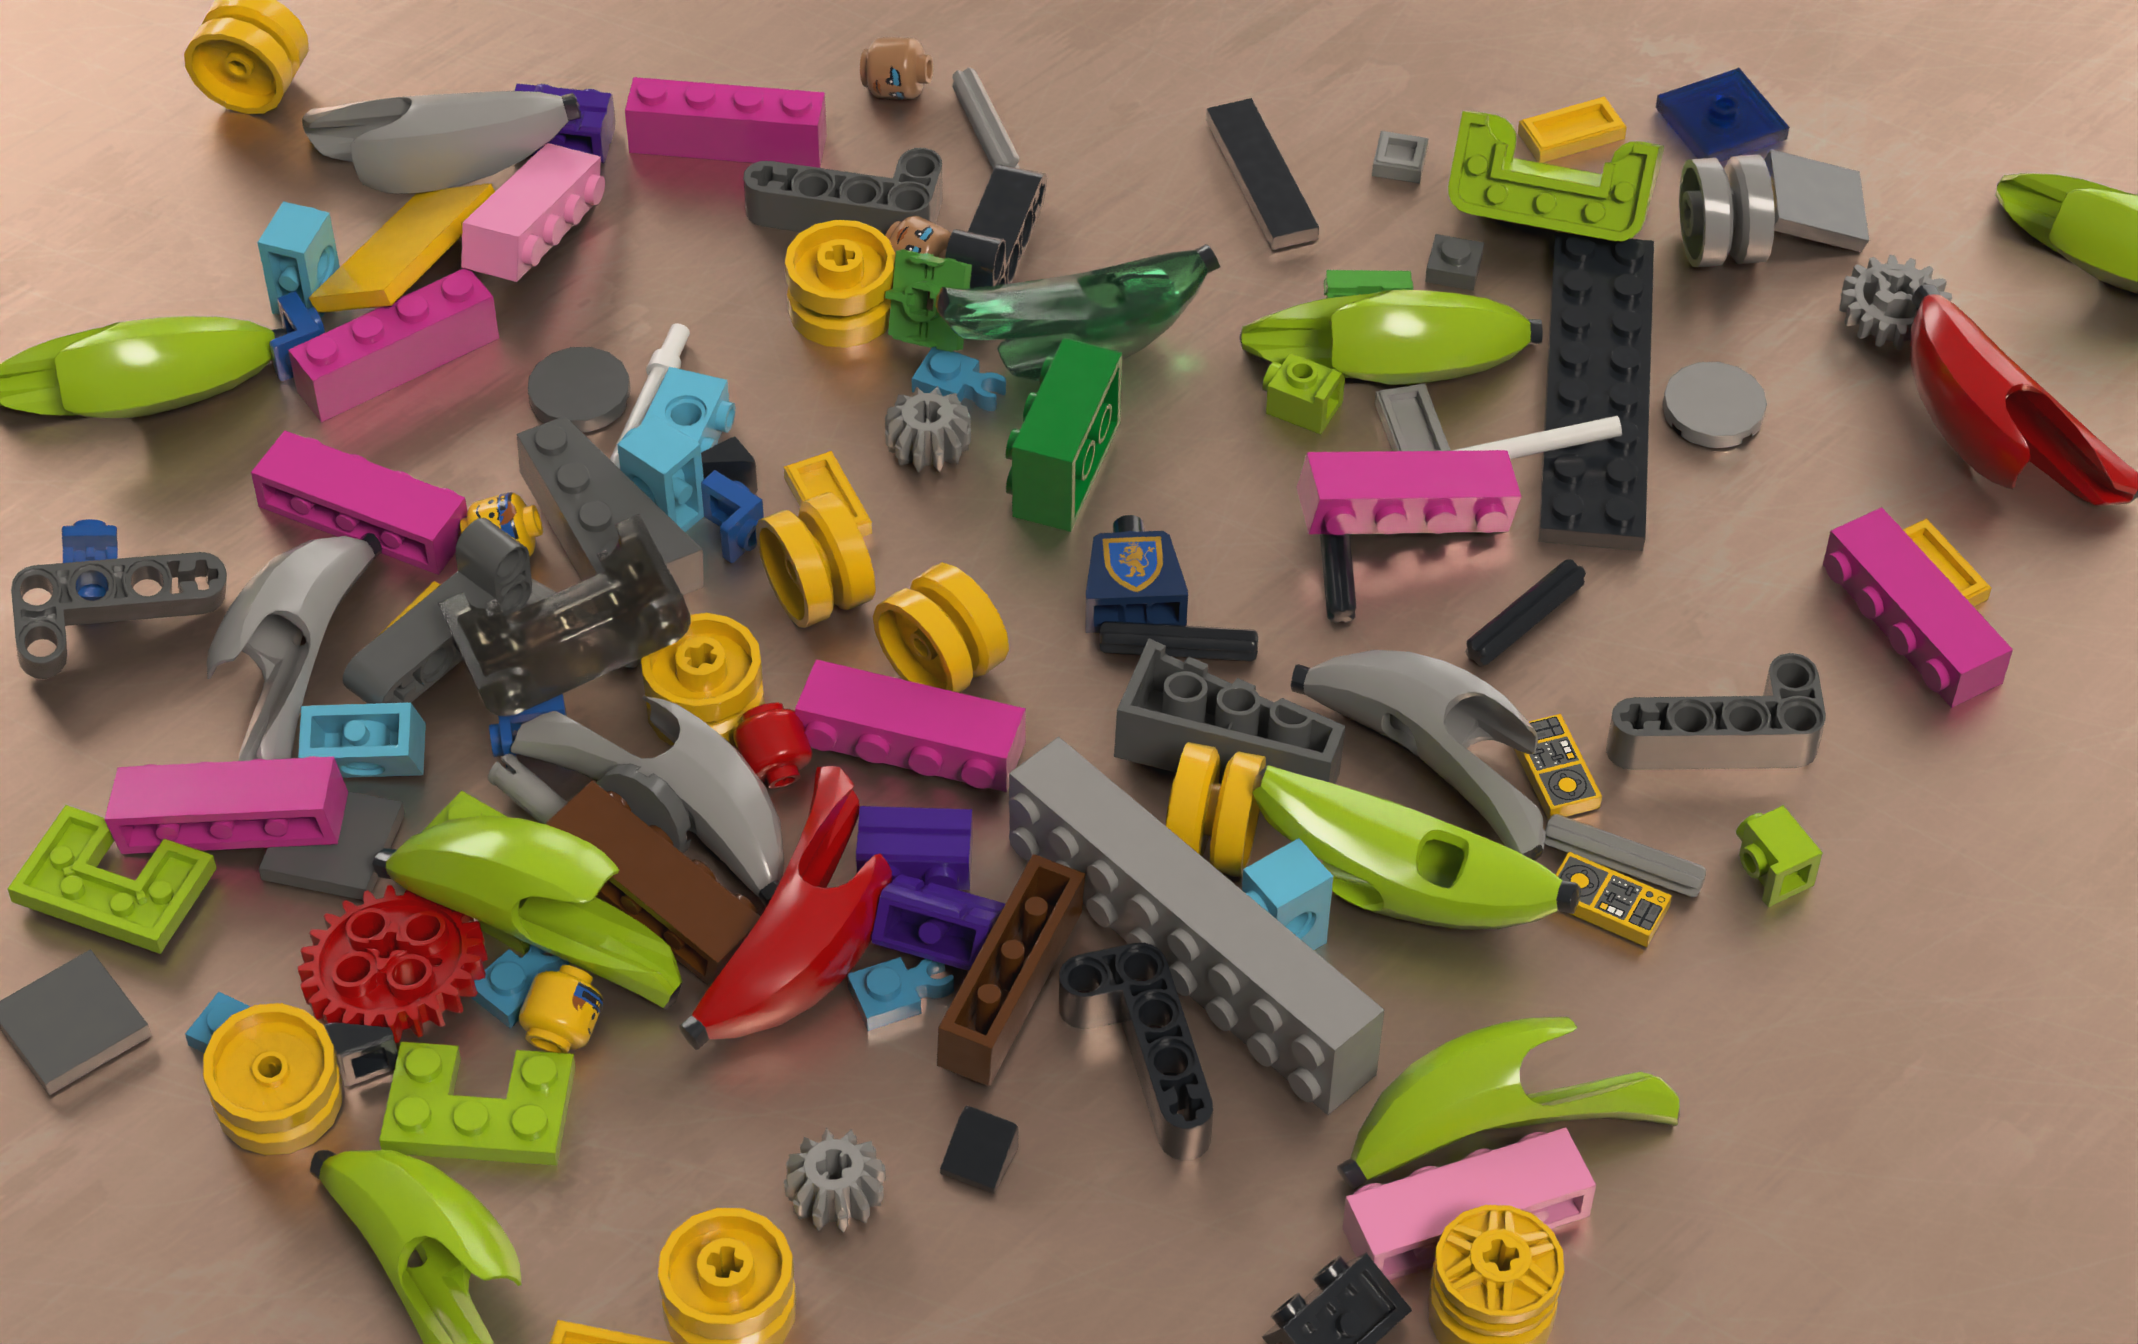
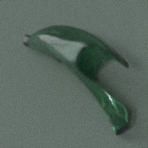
M1205 244L1195 250L1171 252L1089 272L976 288L942 287L936 297L935 306L937 312L950 328L964 339H1005L1000 343L997 350L1007 370L1016 377L1040 381L1041 370L1046 357L1055 356L1063 338L1122 352V360L1144 349L1175 323L1197 296L1207 274L1220 268V264L1209 245Z

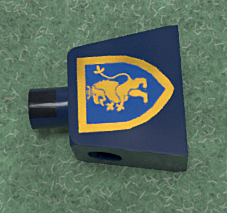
M1124 515L1114 521L1113 533H1099L1093 537L1086 587V633H1100L1101 625L1105 621L1187 626L1188 589L1170 534L1164 531H1145L1144 522L1140 517Z

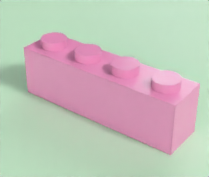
M549 143L545 144L463 222L461 267L517 282L532 266L538 265L541 257L554 245H558L561 238L574 225H578L582 217L594 205L600 203L605 189V179L603 176H600L601 157Z
M1566 1127L1549 1133L1538 1131L1526 1135L1518 1143L1496 1150L1480 1149L1470 1153L1461 1161L1439 1168L1436 1166H1426L1414 1171L1407 1178L1385 1185L1379 1183L1366 1185L1358 1189L1353 1195L1346 1197L1342 1228L1355 1256L1358 1257L1367 1253L1390 1281L1433 1267L1436 1246L1444 1228L1462 1212L1483 1205H1510L1534 1214L1552 1229L1590 1216L1596 1183Z

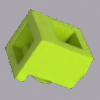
M1292 353L1288 355L1283 364L1272 362L1266 371L1262 384V389L1267 392L1266 414L1321 435L1343 402L1345 374L1337 371L1335 368L1331 369Z
M1784 805L1765 814L1755 813L1747 817L1738 826L1736 835L1742 841L1739 852L1742 866L1750 877L1758 879L1765 887L1762 901L1768 908L1814 886L1823 852Z

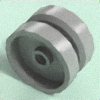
M1760 154L1732 156L1729 158L1725 168L1722 167L1717 158L1686 160L1682 168L1680 180L1679 212L1683 245L1692 267L1723 265L1728 254L1731 255L1736 264L1766 262L1771 254L1774 240L1775 214L1771 178Z

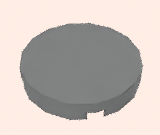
M1698 362L1681 368L1669 379L1662 405L1665 420L1671 428L1672 424H1674L1676 428L1681 430V437L1709 448H1727L1741 444L1743 438L1748 437L1750 434L1753 437L1760 430L1767 402L1761 385L1752 375L1739 367L1721 362Z

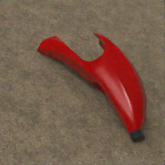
M1927 284L1921 285L1916 289L1912 296L1917 313L1911 328L1910 364L1918 394L1934 425L1947 443L1967 464L1989 481L2012 490L2015 487L2019 474L2030 461L2064 489L2091 504L2106 506L2130 504L2138 498V472L2125 463L2009 358L1960 308L1941 296L1936 286Z
M825 766L816 768L814 791L808 819L775 893L749 935L709 987L692 1015L679 1026L681 1033L695 1050L701 1048L708 1040L739 1038L778 1027L812 1008L842 982L858 963L871 943L881 892L892 881V871L886 859L881 853L875 854L847 883L827 888L855 828L860 810L859 799L853 790L855 784L840 767Z

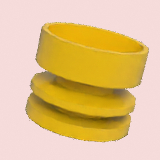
M1483 1205L1462 1212L1444 1228L1436 1246L1433 1277L1428 1297L1429 1324L1440 1344L1547 1343L1554 1326L1558 1297L1564 1277L1563 1249L1552 1229L1534 1214L1510 1205Z

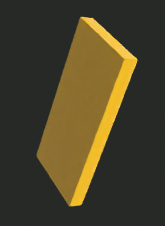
M492 184L416 193L309 296L313 307L317 312L325 313L392 306L462 236L463 222L495 192Z

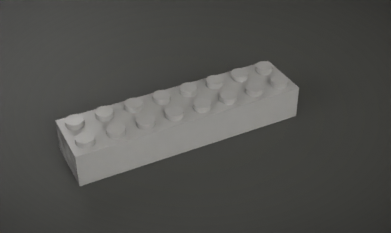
M1057 737L1009 773V840L1016 853L1027 861L1030 860L1032 854L1085 873L1083 904L1087 907L1091 917L1100 926L1110 927L1126 941L1127 945L1147 943L1161 950L1167 960L1176 991L1183 996L1189 995L1207 1011L1209 1018L1218 1028L1223 1031L1230 1030L1245 1043L1251 1055L1261 1065L1271 1066L1289 1082L1292 1090L1300 1099L1308 1103L1313 1102L1329 1115L1377 1075L1384 1009L1065 741Z

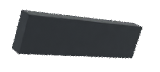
M1252 98L1207 108L1206 122L1271 249L1275 250L1318 240L1319 226Z

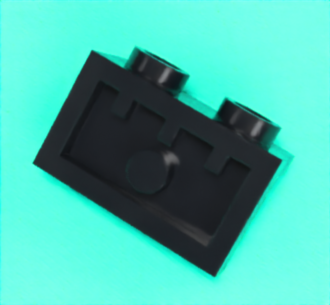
M1367 1253L1348 1262H1345L1341 1256H1338L1314 1275L1312 1279L1318 1287L1305 1299L1297 1293L1271 1314L1276 1325L1264 1334L1262 1338L1267 1344H1277L1280 1342L1283 1344H1376L1406 1317L1412 1309Z

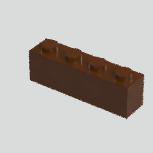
M593 780L546 822V825L566 831L593 844L619 868L618 874L613 875L607 880L597 895L608 904L641 922L661 937L671 947L675 959L709 987L761 917L750 900L740 894H732L716 881L713 872L703 862L696 859L690 860L674 847L670 837L661 828L655 825L648 826L631 812L628 803L614 791H605Z
M1032 854L938 1027L937 1066L990 1087L1082 913L1085 873Z

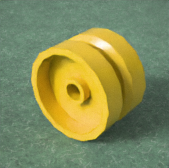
M215 0L184 52L185 68L193 83L209 99L226 109L244 114H264L278 106L309 52L308 35L300 20L285 5L276 0Z
M832 220L818 223L799 233L787 247L785 258V275L788 285V314L793 327L806 339L828 347L848 348L862 345L884 334L889 328L891 299H886L885 293L893 288L896 257L890 240L877 228L859 221Z
M823 493L801 502L798 517L790 510H781L758 520L756 539L764 570L779 603L798 627L807 628L830 618L834 604L843 610H850L873 600L876 593V585L870 555L852 515L833 493Z
M943 562L930 567L913 579L910 589L904 588L896 591L879 603L872 616L875 634L882 651L903 680L961 693L969 687L973 677L976 678L987 674L1002 663L1009 652L1007 631L999 612L988 595L969 575L956 566Z
M699 613L683 615L667 622L648 638L641 655L645 696L664 699L681 706L717 731L732 746H735L733 734L738 725L743 722L742 715L754 707L765 704L759 643L749 629L727 616ZM646 702L648 723L659 739L673 746L675 743L665 736L650 720L651 705Z
M1188 742L1183 749L1176 777L1171 787L1166 813V827L1202 857L1206 849L1208 837L1211 836V865L1224 875L1242 878L1243 869L1249 863L1260 808L1252 793L1253 784L1257 774L1266 767L1265 756L1237 752L1228 761L1222 783L1219 784L1221 762L1216 747Z
M283 1003L251 1006L231 1015L213 1033L204 1052L203 1078L210 1095L213 1111L223 1133L241 1148L262 1155L292 1154L314 1144L333 1126L342 1105V1079L337 1065L334 1046L324 1025L306 1010Z
M714 1208L691 1216L671 1232L660 1252L658 1280L662 1295L664 1321L675 1344H782L795 1322L796 1313L793 1255L784 1233L767 1217L744 1208Z

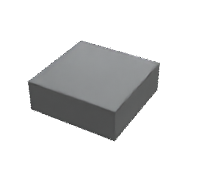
M1381 131L1373 162L1372 176L1420 183L1427 154L1428 138Z

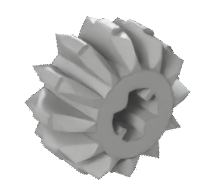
M916 386L913 397L898 394L895 406L888 408L885 416V442L889 452L895 453L899 465L914 462L919 473L925 466H933L940 472L944 461L958 464L962 452L967 451L971 443V416L968 412V407L960 405L957 393L942 396L938 386L931 393H923Z
M827 1128L822 1135V1141L819 1143L804 1137L800 1145L801 1153L789 1154V1159L786 1163L787 1179L784 1180L785 1195L789 1198V1201H793L794 1212L797 1214L798 1219L813 1216V1225L816 1226L818 1231L829 1221L836 1222V1225L843 1233L848 1227L849 1218H854L866 1224L868 1217H870V1207L881 1206L884 1198L882 1185L883 1181L886 1180L885 1165L882 1164V1160L876 1159V1149L873 1147L872 1142L868 1141L857 1144V1137L852 1130L842 1139H834L833 1134Z

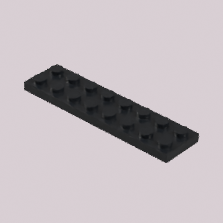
M1555 232L1544 431L1618 416L1621 423L1622 436L1543 452L1538 542L1643 551L1646 538L1654 241L1639 239L1611 241L1579 234Z

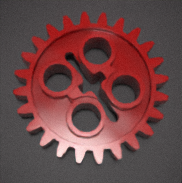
M387 885L384 897L376 899L369 890L364 891V904L358 907L350 901H343L342 904L345 912L343 916L339 917L328 913L323 916L328 930L312 929L309 932L313 946L301 948L300 952L304 964L299 965L297 970L302 982L300 986L306 1004L311 1006L314 1018L317 1020L325 1018L326 1024L346 1023L389 1027L393 1032L395 1043H399L403 1030L411 1028L418 1038L422 1037L424 1032L423 1023L429 1020L439 1027L445 1026L442 1012L447 1009L461 1014L464 1009L460 996L476 997L478 993L474 980L484 979L486 976L482 962L488 960V955L479 921H474L470 916L427 900L408 890L405 891L404 895L396 896L392 885Z

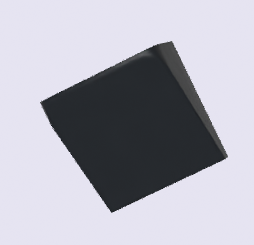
M735 436L701 452L704 479L715 470L732 481L743 483L753 494L757 493L755 460Z
M346 1023L324 1024L334 1046L337 1065L345 1087L395 1070L398 1053L391 1028Z
M965 1106L956 1124L940 1168V1173L994 1194L1018 1149V1126L1011 1121L971 1106Z

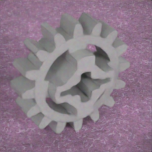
M1889 255L1887 264H1881L1879 260L1872 257L1869 258L1867 269L1857 264L1853 268L1852 277H1845L1839 310L1846 312L1844 321L1846 326L1859 325L1857 333L1859 338H1864L1871 334L1876 337L1875 346L1881 347L1886 340L1893 341L1896 350H1902L1904 341L1911 342V328L1917 313L1912 296L1916 289L1921 285H1934L1940 295L1949 301L1952 299V293L1944 292L1946 286L1945 279H1931L1934 270L1932 267L1929 266L1922 270L1916 269V261L1913 258H1910L1903 265L1898 264L1895 255Z

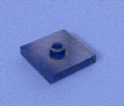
M1740 68L1657 95L1655 108L1697 159L1717 158L1719 162L1729 160L1732 156H1741L1787 140L1790 127Z

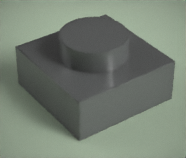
M1436 234L1427 265L1425 282L1474 291L1483 257L1484 242Z

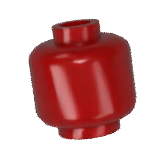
M775 702L763 704L745 712L741 717L743 722L738 725L733 734L739 753L762 782H768L769 788H781L797 782L801 778L799 771L810 763L813 752L807 735L804 733L803 722L795 714V710L785 709L782 703Z

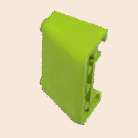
M1462 111L1448 184V195L1452 204L1458 210L1467 214L1611 241L1628 240L1642 229L1659 174L1664 145L1630 141L1621 145L1615 151L1611 162L1604 163L1602 174L1514 158L1516 132L1513 125L1506 118L1477 111Z

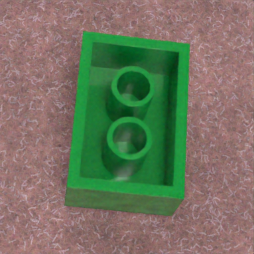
M1063 338L1055 356L1046 357L1040 375L1041 386L1037 393H1029L1023 411V424L1020 429L1013 428L1006 446V459L1012 460V467L1006 482V493L1012 495V517L1072 532L1121 423L1122 352Z

